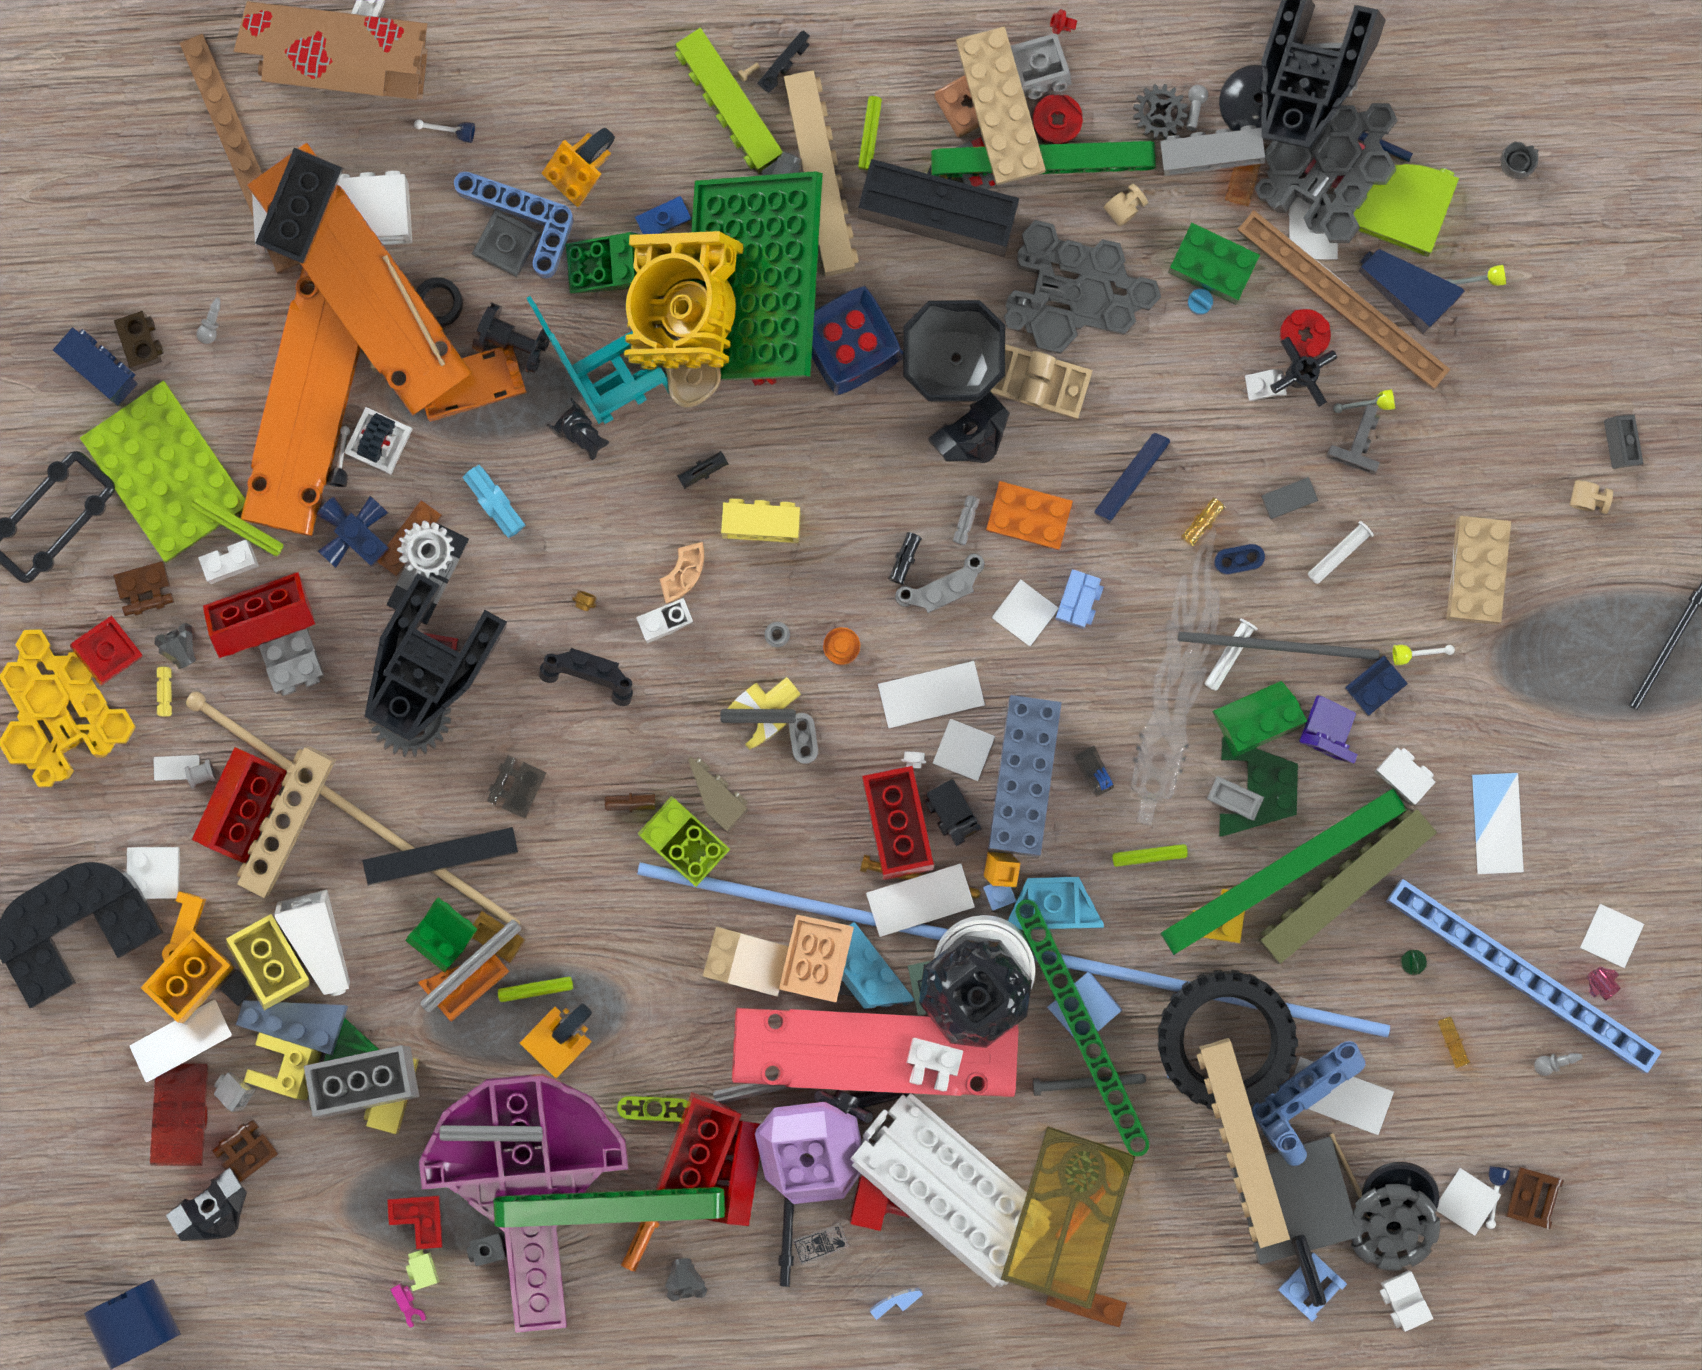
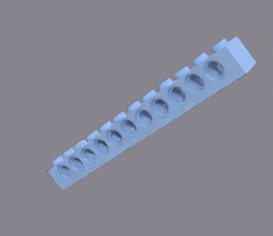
M1404 879L1399 880L1387 898V903L1640 1072L1648 1073L1662 1051Z

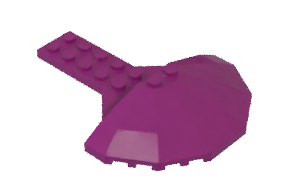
M545 1074L486 1079L445 1109L419 1160L422 1190L448 1187L468 1201V1204L483 1216L488 1217L494 1222V1198L519 1195L585 1193L602 1172L628 1170L626 1139L592 1096ZM540 1126L543 1129V1138L540 1142L440 1140V1127ZM558 1225L498 1227L505 1232L515 1333L567 1328L557 1234Z

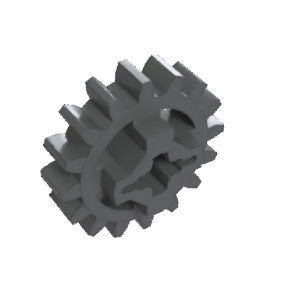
M1154 84L1151 92L1147 88L1144 89V97L1141 95L1137 96L1136 100L1140 104H1134L1133 110L1138 111V113L1133 115V120H1140L1137 129L1144 127L1145 136L1151 132L1153 133V139L1156 140L1158 134H1162L1165 140L1168 137V132L1172 135L1177 134L1175 127L1183 128L1184 123L1180 119H1187L1188 114L1182 112L1187 109V104L1180 103L1184 96H1176L1175 87L1171 91H1167V84H1164L1162 89H1158V86ZM1157 96L1166 97L1168 100L1159 99ZM1147 102L1150 112L1144 116L1143 108ZM1157 107L1159 110L1166 109L1164 116L1155 114ZM1174 108L1177 109L1175 121L1172 120L1173 118L1170 115ZM1152 124L1162 125V128L1152 126Z

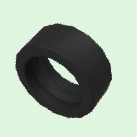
M433 277L425 280L418 286L416 292L423 301L426 293L434 288H444L451 293L453 297L451 311L442 317H435L441 327H445L459 318L463 309V299L459 289L452 281L441 277Z

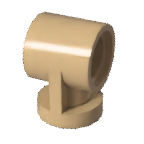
M1131 184L1127 188L1129 191L1127 195L1120 192L1103 207L1119 227L1138 213L1136 206L1144 207L1148 204L1147 198L1135 184Z
M1576 480L1570 507L1584 511H1594L1596 506L1599 507L1600 513L1607 514L1612 503L1613 490L1606 488L1604 492H1599V485Z

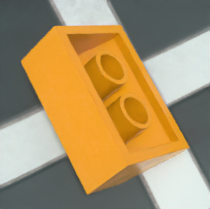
M192 931L142 985L141 989L176 1022L184 1024L230 974L235 966L215 947L195 931Z

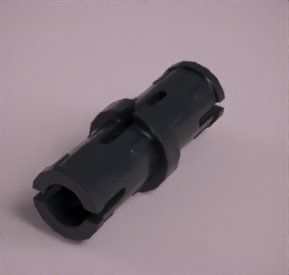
M719 451V453L702 462L701 460L697 461V465L678 474L677 477L683 488L686 489L703 478L705 480L710 478V474L729 464L722 451Z
M911 532L906 533L900 552H897L895 555L896 562L888 578L890 581L904 585L908 570L915 562L914 556L922 540L920 536Z

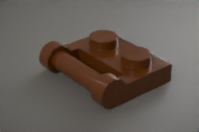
M1519 1167L1505 1217L1551 1229L1552 1222H1550L1559 1187L1563 1186L1564 1180ZM1543 1182L1549 1184L1541 1217L1536 1218L1534 1214Z

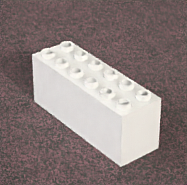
M387 171L382 176H375V173L372 172L360 173V177H350L349 174L341 175L337 185L342 187L383 245L412 243L409 183L405 174H400V171ZM252 194L256 242L267 213ZM255 244L261 253H268L267 248Z

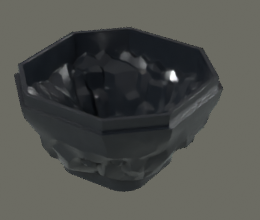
M964 935L924 966L919 1004L951 1044L987 1048L1027 1017L1032 980L1001 940ZM976 990L982 992V997L978 1000L972 997V993Z

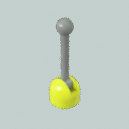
M1503 265L1490 268L1487 275L1458 280L1446 279L1455 285L1488 280L1489 283L1495 286L1506 285Z
M1392 389L1381 391L1375 400L1345 405L1336 403L1333 406V410L1335 413H1341L1345 409L1364 407L1368 404H1377L1382 410L1395 409Z

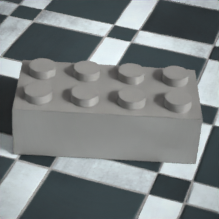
M401 1045L304 1066L313 1117L323 1118L419 1098L410 1046Z

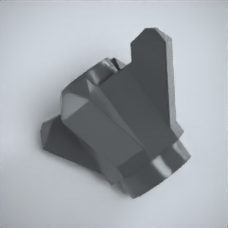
M783 151L781 157L779 156L776 162L762 171V175L800 173L801 158Z
M188 623L180 625L179 631L175 629L165 635L160 634L155 637L154 644L159 648L158 653L171 660L178 669L187 667L196 661L193 650L192 626Z
M682 1258L672 1261L671 1273L665 1285L668 1289L667 1297L671 1301H677L680 1298H690L694 1295L696 1298L705 1297L707 1293L705 1282L695 1270L692 1260Z

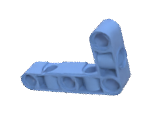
M1352 1041L1341 1043L1280 1085V1090L1276 1094L1271 1093L1267 1096L1265 1102L1262 1104L1257 1102L1253 1105L1252 1114L1273 1148L1279 1152L1289 1165L1297 1166L1302 1164L1307 1157V1152L1288 1120L1304 1109L1307 1110L1330 1094L1337 1086L1351 1079L1364 1069L1365 1059L1356 1043Z

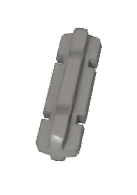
M970 495L966 497L965 509H962L957 525L958 531H955L953 542L965 545L969 536L967 533L970 532L976 514L974 511L979 504L977 497Z

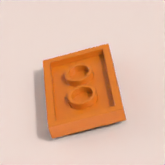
M999 481L986 531L1060 550L1073 501Z

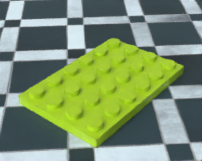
M164 380L80 437L101 470L112 479L116 492L165 563L221 526V524L191 507V503L197 494H200L235 516L243 511L245 497Z

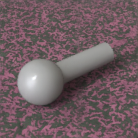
M1194 85L1188 92L1191 107L1186 129L1190 131L1196 130L1201 104L1205 103L1208 99V91L1202 85Z

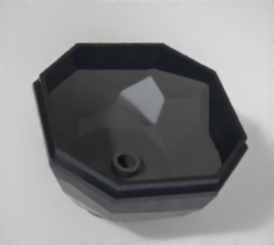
M980 300L928 301L903 326V377L928 402L981 401L1005 377L1006 325ZM957 354L961 356V360L953 362L952 357Z

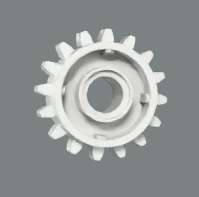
M423 521L422 526L414 523L413 529H405V537L399 538L402 545L397 548V551L403 555L399 560L402 563L407 562L404 568L408 571L413 569L414 575L417 573L421 574V572L426 578L429 577L430 573L439 575L438 570L441 568L446 570L447 561H452L453 559L450 556V552L454 551V547L449 544L453 539L450 536H444L447 530L443 527L438 530L439 525L433 522L431 526L427 521ZM430 543L431 549L429 553L422 555V546Z

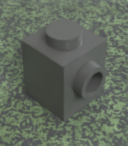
M501 1232L471 1240L469 1242L470 1247L466 1248L470 1263L475 1262L476 1267L507 1258Z

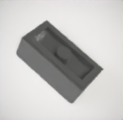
M1635 414L1605 419L1604 425L1612 468L1618 469L1642 465L1643 458Z

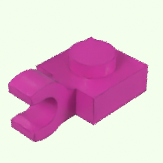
M400 1283L390 1289L401 1311L404 1313L406 1323L410 1328L414 1326L412 1322L414 1314H418L422 1321L426 1320L424 1311L413 1307L412 1300L415 1298L408 1286L404 1287Z

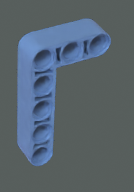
M461 172L455 177L454 186L462 198L545 226L533 258V268L539 277L551 278L557 271L573 226L574 219L569 207L470 172ZM470 180L473 182V186L470 190L463 191L460 189L461 182ZM488 188L497 190L496 196L492 199H486L483 196ZM512 196H517L521 199L520 204L516 207L507 205L508 199ZM534 205H543L545 207L544 212L541 215H533L531 209ZM561 212L568 214V220L562 224L555 221L556 215ZM557 236L560 239V243L556 247L547 246L546 242L549 237ZM542 260H549L552 263L547 271L539 270L538 264Z

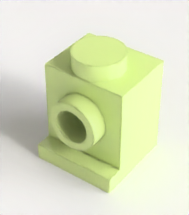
M422 1249L408 1254L410 1265L406 1266L409 1279L415 1280L416 1283L411 1286L412 1291L440 1282L430 1252L424 1254Z

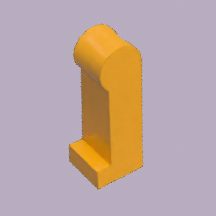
M184 891L178 892L176 901L183 904L170 944L165 946L162 951L164 961L192 931L196 932L206 902L205 898Z

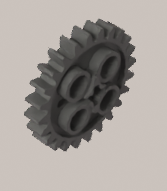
M447 708L431 722V725L423 729L424 734L421 737H414L410 742L370 720L368 722L369 724H376L371 729V733H379L376 738L377 743L383 740L386 741L384 744L385 750L393 746L394 755L400 749L403 750V757H406L408 751H412L413 756L416 757L417 750L421 749L424 755H426L428 745L435 750L436 744L434 741L443 742L444 738L440 733H448L449 731L443 724L451 723V718L444 715L450 714L451 708Z

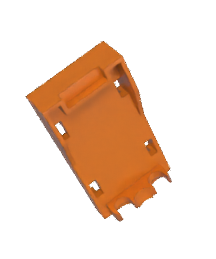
M508 345L506 349L498 347L462 358L472 374L424 408L429 422L527 393L514 348ZM495 353L494 357L487 359L483 358V356ZM502 391L507 392V395L495 398L494 394L501 393ZM458 406L456 409L446 411V408Z

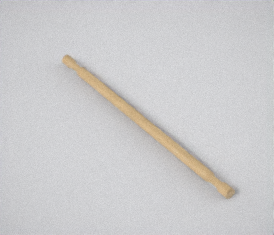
M388 256L382 257L387 263L389 271L433 353L437 356L440 366L445 365L399 276L391 265Z
M1334 1133L1329 1136L1332 1138L1337 1154L1358 1198H1360L1362 1192L1340 1146L1336 1142Z

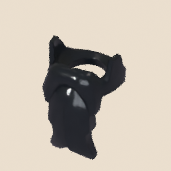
M571 398L572 407L560 417L554 426L547 424V427L556 436L564 437L572 443H576L581 449H585L589 458L594 460L598 451L606 447L609 441L598 435V431L591 426L592 422L586 416L584 409Z

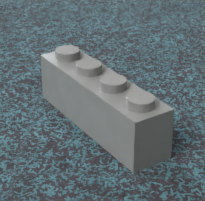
M1254 125L1244 126L1240 131L1232 132L1231 129H1220L1216 131V134L1206 135L1205 132H1196L1187 138L1173 135L1166 137L1164 141H1160L1165 176L1265 163L1262 129L1256 128Z

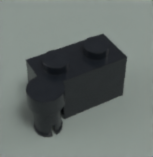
M953 778L926 793L928 799L924 802L931 814L936 812L940 819L937 823L943 836L948 834L956 847L964 843V839L982 830Z

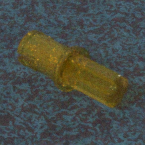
M1452 1017L1440 1019L1438 1025L1446 1043L1444 1047L1448 1048L1455 1065L1454 1067L1459 1068L1469 1064L1470 1060L1462 1044L1464 1039L1460 1038Z

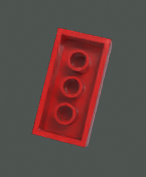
M913 766L862 776L883 880L934 870V862Z

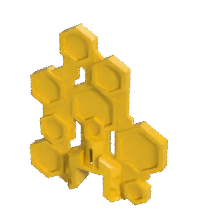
M24 630L15 644L20 652L17 662H8L0 674L1 682L19 711L17 715L19 721H11L0 738V747L11 765L26 764L28 769H36L32 775L35 783L39 788L52 787L55 781L69 779L74 772L64 753L85 741L92 755L96 758H104L112 751L115 744H126L136 726L125 709H109L103 694L97 689L92 680V674L74 652H69L67 656H54L50 649L51 644L42 630ZM38 662H43L47 670H53L55 674L42 675L37 667ZM70 701L81 718L86 717L90 724L76 725L66 708ZM43 720L53 736L51 743L38 721ZM63 728L66 730L67 734L69 735V737H70L69 739H68V737L66 736L65 732L63 731Z

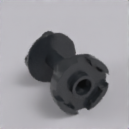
M491 302V306L487 307L478 325L477 332L480 337L479 340H473L472 349L483 353L489 342L504 349L508 345L530 354L525 371L527 373H536L541 361L539 359L541 350L546 351L550 343L544 329L542 328L536 340L516 332L514 325L499 319L502 306Z

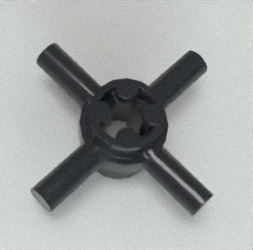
M1290 337L1280 341L1292 363L1286 371V376L1270 385L1272 392L1276 394L1290 385L1294 388L1307 387L1318 407L1327 403L1316 381L1320 374V368L1336 360V353L1331 350L1317 359L1301 357ZM1303 369L1305 374L1301 375L1299 371Z
M821 1089L815 1093L816 1101L826 1102L845 1114L849 1113L866 1123H869L873 1118L871 1111L858 1106L861 1099L851 1094L836 1090L835 1095H832Z

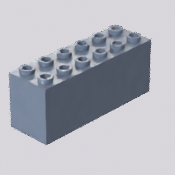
M1010 695L988 851L1039 857L1041 855L1062 702Z

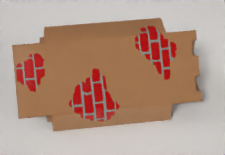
M247 1L233 52L263 55L264 58L259 61L258 75L262 76L261 81L418 100L423 99L428 49L425 48L428 23Z

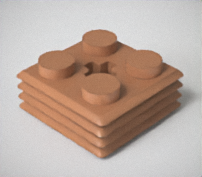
M965 75L935 91L934 97L958 138L979 128L973 103L972 108L962 106L965 98L972 100Z

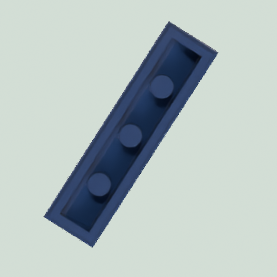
M1153 433L1096 508L1094 513L1107 523L1113 520L1168 447L1170 439L1158 433Z

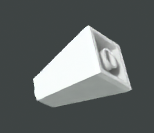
M327 889L277 902L275 910L276 921L324 995L331 994V996L345 993L346 989H349L350 980Z

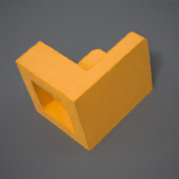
M987 852L984 877L992 886L1017 887L1021 863L1010 853Z

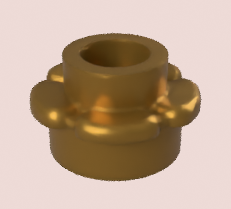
M578 590L576 597H572V600L576 602L575 607L581 610L589 611L590 608L596 607L595 601L597 597L593 594Z

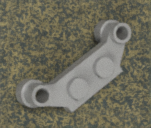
M970 554L966 557L962 569L919 589L902 586L896 591L895 600L902 607L912 605L926 609L927 613L941 608L974 592L972 586L977 575L984 569V559L978 554ZM973 559L978 560L979 566L972 567L970 561ZM904 591L908 592L910 598L902 599L901 593Z

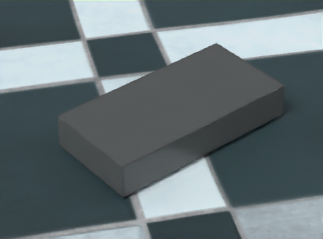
M1309 477L1261 496L1270 520L1318 501Z

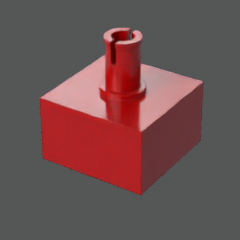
M860 1175L849 1220L850 1224L881 1231L884 1215L887 1213L910 1217L865 1176Z

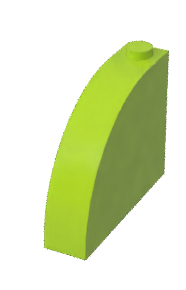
M1395 165L1396 171L1386 185H1373L1367 193V198L1362 206L1353 213L1360 227L1358 231L1429 257L1459 178L1454 176V172L1441 168L1439 171L1422 165Z

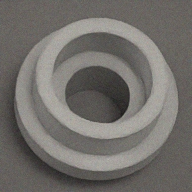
M773 622L765 629V640L772 647H782L789 641L790 631L784 623ZM775 630L782 632L780 639L773 638L772 634Z

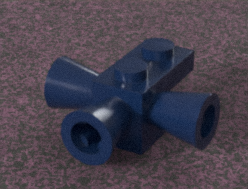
M369 496L357 517L352 513L347 516L335 497H332L320 508L317 516L335 526L334 532L338 537L319 549L318 552L337 568L345 553L351 547L372 567L389 548L368 527L387 515L388 512Z

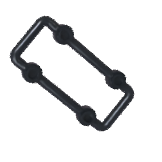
M80 451L70 452L61 462L55 461L51 463L47 469L48 476L9 518L4 517L0 519L1 542L4 538L8 539L15 536L17 523L55 482H64L68 478V468L75 461L105 487L98 496L92 495L86 499L84 504L85 510L46 552L41 551L34 555L32 560L33 566L27 573L21 570L0 550V564L22 583H29L41 572L45 573L52 570L54 567V557L92 516H101L105 512L106 501L115 491V484L112 479Z

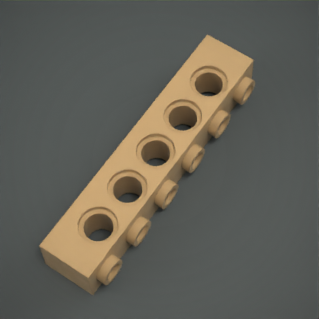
M311 746L298 750L293 760L296 766L292 773L288 772L282 782V786L285 788L281 796L277 794L271 804V808L274 810L270 818L266 817L259 829L262 832L259 841L254 840L248 851V854L251 855L248 863H243L238 871L237 876L240 879L237 885L263 898L270 895L336 759ZM304 768L311 770L313 774L310 782L304 781L301 776ZM293 791H297L301 795L299 805L292 803L290 800V795ZM281 814H286L290 818V825L288 827H283L279 823ZM270 837H275L278 840L279 847L277 850H272L268 846V839ZM259 859L267 863L268 869L265 873L257 869V861Z

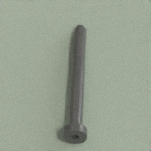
M1144 1074L1119 1075L1123 1085L1143 1084L1146 1082ZM1103 1076L1099 1078L1101 1080L1106 1081L1109 1080L1112 1076ZM1093 1077L1040 1081L1039 1078H1032L1034 1096H1040L1043 1091L1097 1087Z

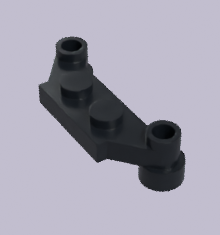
M571 648L569 652L562 654H547L540 666L539 677L546 683L556 682L559 674L565 673L611 688L613 690L612 701L618 706L629 705L633 696L632 681L625 677L618 668L619 663Z

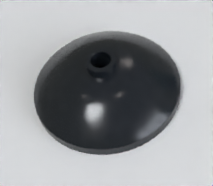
M1249 65L1238 69L1229 76L1221 89L1219 109L1223 121L1231 131H1240L1242 127L1250 125L1262 129L1263 101L1257 103L1254 100L1256 95H1260L1263 98L1261 81L1263 82V67L1261 65Z
M1392 1162L1380 1166L1367 1177L1362 1187L1361 1197L1374 1188L1378 1190L1386 1187L1385 1185L1403 1184L1411 1186V1189L1416 1192L1421 1191L1433 1202L1436 1209L1439 1205V1188L1434 1177L1427 1170L1413 1163ZM1389 1197L1381 1199L1380 1203L1390 1201ZM1407 1199L1403 1204L1409 1207L1412 1201ZM1366 1212V1214L1369 1216V1218H1370L1372 1212ZM1418 1216L1419 1221L1426 1219V1216ZM1392 1221L1388 1223L1386 1228L1398 1230L1401 1224Z

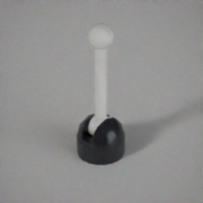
M343 426L340 429L342 437L337 467L329 472L326 483L334 487H347L348 475L342 469L346 438L350 433V429L347 426Z

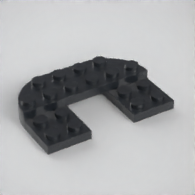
M101 862L79 863L66 868L21 894L5 909L0 918V960L2 964H6L29 1008L36 1007L76 984L51 937L89 915L94 914L117 958L123 957L164 933L137 883L125 871L116 866Z

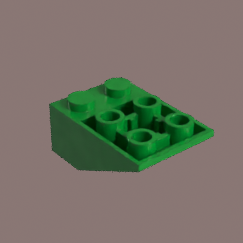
M627 232L566 243L570 294L629 289L637 274L633 268L635 248L629 245L630 235L640 234Z

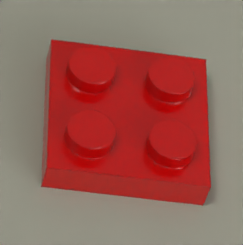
M112 615L70 644L71 649L100 686L143 656Z

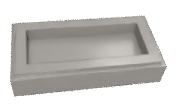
M1217 776L1207 800L1251 820H1255L1264 799L1263 796Z

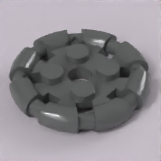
M1387 1184L1384 1188L1378 1190L1374 1188L1368 1191L1355 1203L1356 1208L1353 1211L1352 1222L1357 1226L1360 1237L1353 1238L1351 1246L1354 1252L1367 1264L1371 1262L1378 1269L1397 1271L1402 1270V1267L1412 1265L1413 1267L1429 1256L1432 1252V1245L1436 1244L1439 1239L1440 1218L1436 1217L1435 1212L1437 1209L1433 1202L1421 1191L1416 1192L1411 1189V1186L1403 1184ZM1389 1197L1390 1201L1380 1203L1381 1199ZM1407 1199L1412 1201L1409 1207L1403 1204ZM1372 1212L1370 1218L1363 1216L1364 1213ZM1418 1216H1426V1219L1419 1221ZM1392 1221L1401 1224L1400 1228L1396 1231H1390L1386 1227ZM1368 1231L1369 1236L1362 1238L1361 1235ZM1418 1235L1425 1237L1422 1243L1418 1241ZM1377 1247L1382 1251L1381 1255L1374 1253ZM1407 1250L1408 1255L1398 1257V1251Z

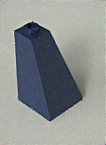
M1378 249L1374 254L1369 251L1360 260L1362 266L1358 271L1422 334L1465 292L1462 287L1381 249Z

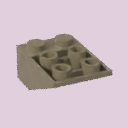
M690 756L688 761L708 815L729 833L749 811L746 807L748 801L737 791L731 794L727 790L729 787L728 783L718 774L713 777L708 773L710 767L702 759L697 757L694 760Z

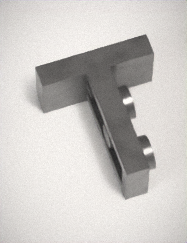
M1369 404L1365 408L1350 451L1331 445L1326 458L1374 475L1380 462L1364 457L1361 453L1366 454L1371 439L1367 437L1370 429L1375 430L1380 416L1376 415L1378 408Z

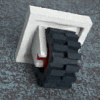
M365 407L344 453L391 475L413 429Z

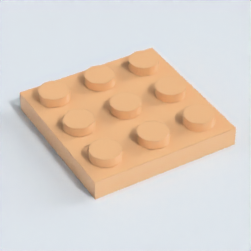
M796 915L779 989L836 1002L854 927Z

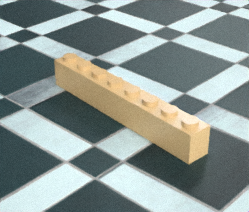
M814 70L784 76L803 172L818 171L823 173L818 244L825 277L855 271V263H859L856 248L851 249L849 239L854 238L851 223L846 224L844 214H848L846 199L841 200L839 190L843 189L841 175H836L834 166L838 165L836 151H830L829 141H832L833 137L830 125L825 126L824 117L828 116L825 101L820 102L818 92H823L820 77H815Z
M1227 1038L1200 1046L1201 1053L1197 1054V1059L1201 1070L1206 1068L1208 1078L1204 1079L1208 1094H1214L1216 1103L1211 1104L1215 1118H1221L1223 1128H1220L1219 1132L1223 1144H1229L1231 1152L1226 1155L1230 1168L1235 1167L1238 1177L1234 1178L1237 1192H1243L1246 1202L1241 1203L1245 1218L1250 1217L1253 1224L1252 1227H1249L1252 1242L1258 1241L1260 1248L1290 1240L1231 1041Z

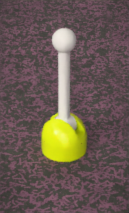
M1393 645V661L1397 666L1408 663L1412 656L1439 653L1452 655L1455 648L1452 645H1447L1445 648L1412 651L1406 645Z

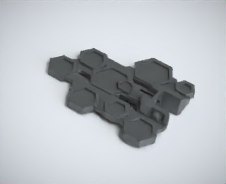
M1372 103L1367 111L1360 113L1357 112L1354 105H1341L1310 149L1272 141L1264 152L1265 159L1270 167L1267 171L1269 179H1261L1254 188L1260 201H1267L1269 206L1277 213H1286L1295 199L1299 197L1312 205L1303 217L1310 233L1325 234L1329 243H1350L1360 228L1353 213L1362 206L1367 198V193L1373 185H1386L1396 171L1390 155L1387 151L1383 150L1379 143L1385 134H1389L1398 121L1389 103ZM1368 131L1369 135L1364 140L1366 147L1362 151L1357 140L1363 132ZM1315 158V165L1312 167V169L1307 174L1305 179H1300V177L1305 172L1309 164ZM1338 176H1344L1334 190L1336 198L1331 203L1326 192Z
M1034 220L1021 235L1024 245L1018 251L1016 258L1018 269L1038 274L1034 292L1030 294L1014 290L1007 298V313L1003 318L1007 329L1020 331L1025 325L1027 333L1033 334L1037 349L1061 354L1078 336L1076 328L1081 329L1083 326H1089L1124 335L1136 322L1134 313L1140 309L1149 311L1161 298V294L1156 280L1143 277L1136 279L1127 276L1124 267L1126 260L1120 243L1102 239L1093 248L1071 240H1059L1054 224ZM1051 262L1059 264L1060 270L1080 274V276L1076 280L1057 276L1054 274ZM1110 281L1115 283L1116 288L1125 289L1127 294L1125 296L1114 294ZM1048 301L1066 304L1070 306L1071 311L1045 304Z

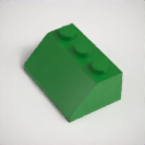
M1282 681L1212 711L1233 757L1296 731L1307 722L1296 697Z

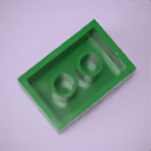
M1191 222L1168 273L1236 305L1260 255Z

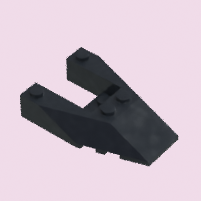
M1281 0L1261 61V66L1263 67V82L1261 81L1263 92V139L1308 149L1312 147L1359 80L1379 43L1386 20L1378 9L1359 5L1354 6L1340 52L1303 44L1315 8L1312 0Z
M419 573L416 574L379 639L364 715L368 720L409 742L471 687L507 626V621L484 610L460 653L420 632L418 628L437 597L440 585Z

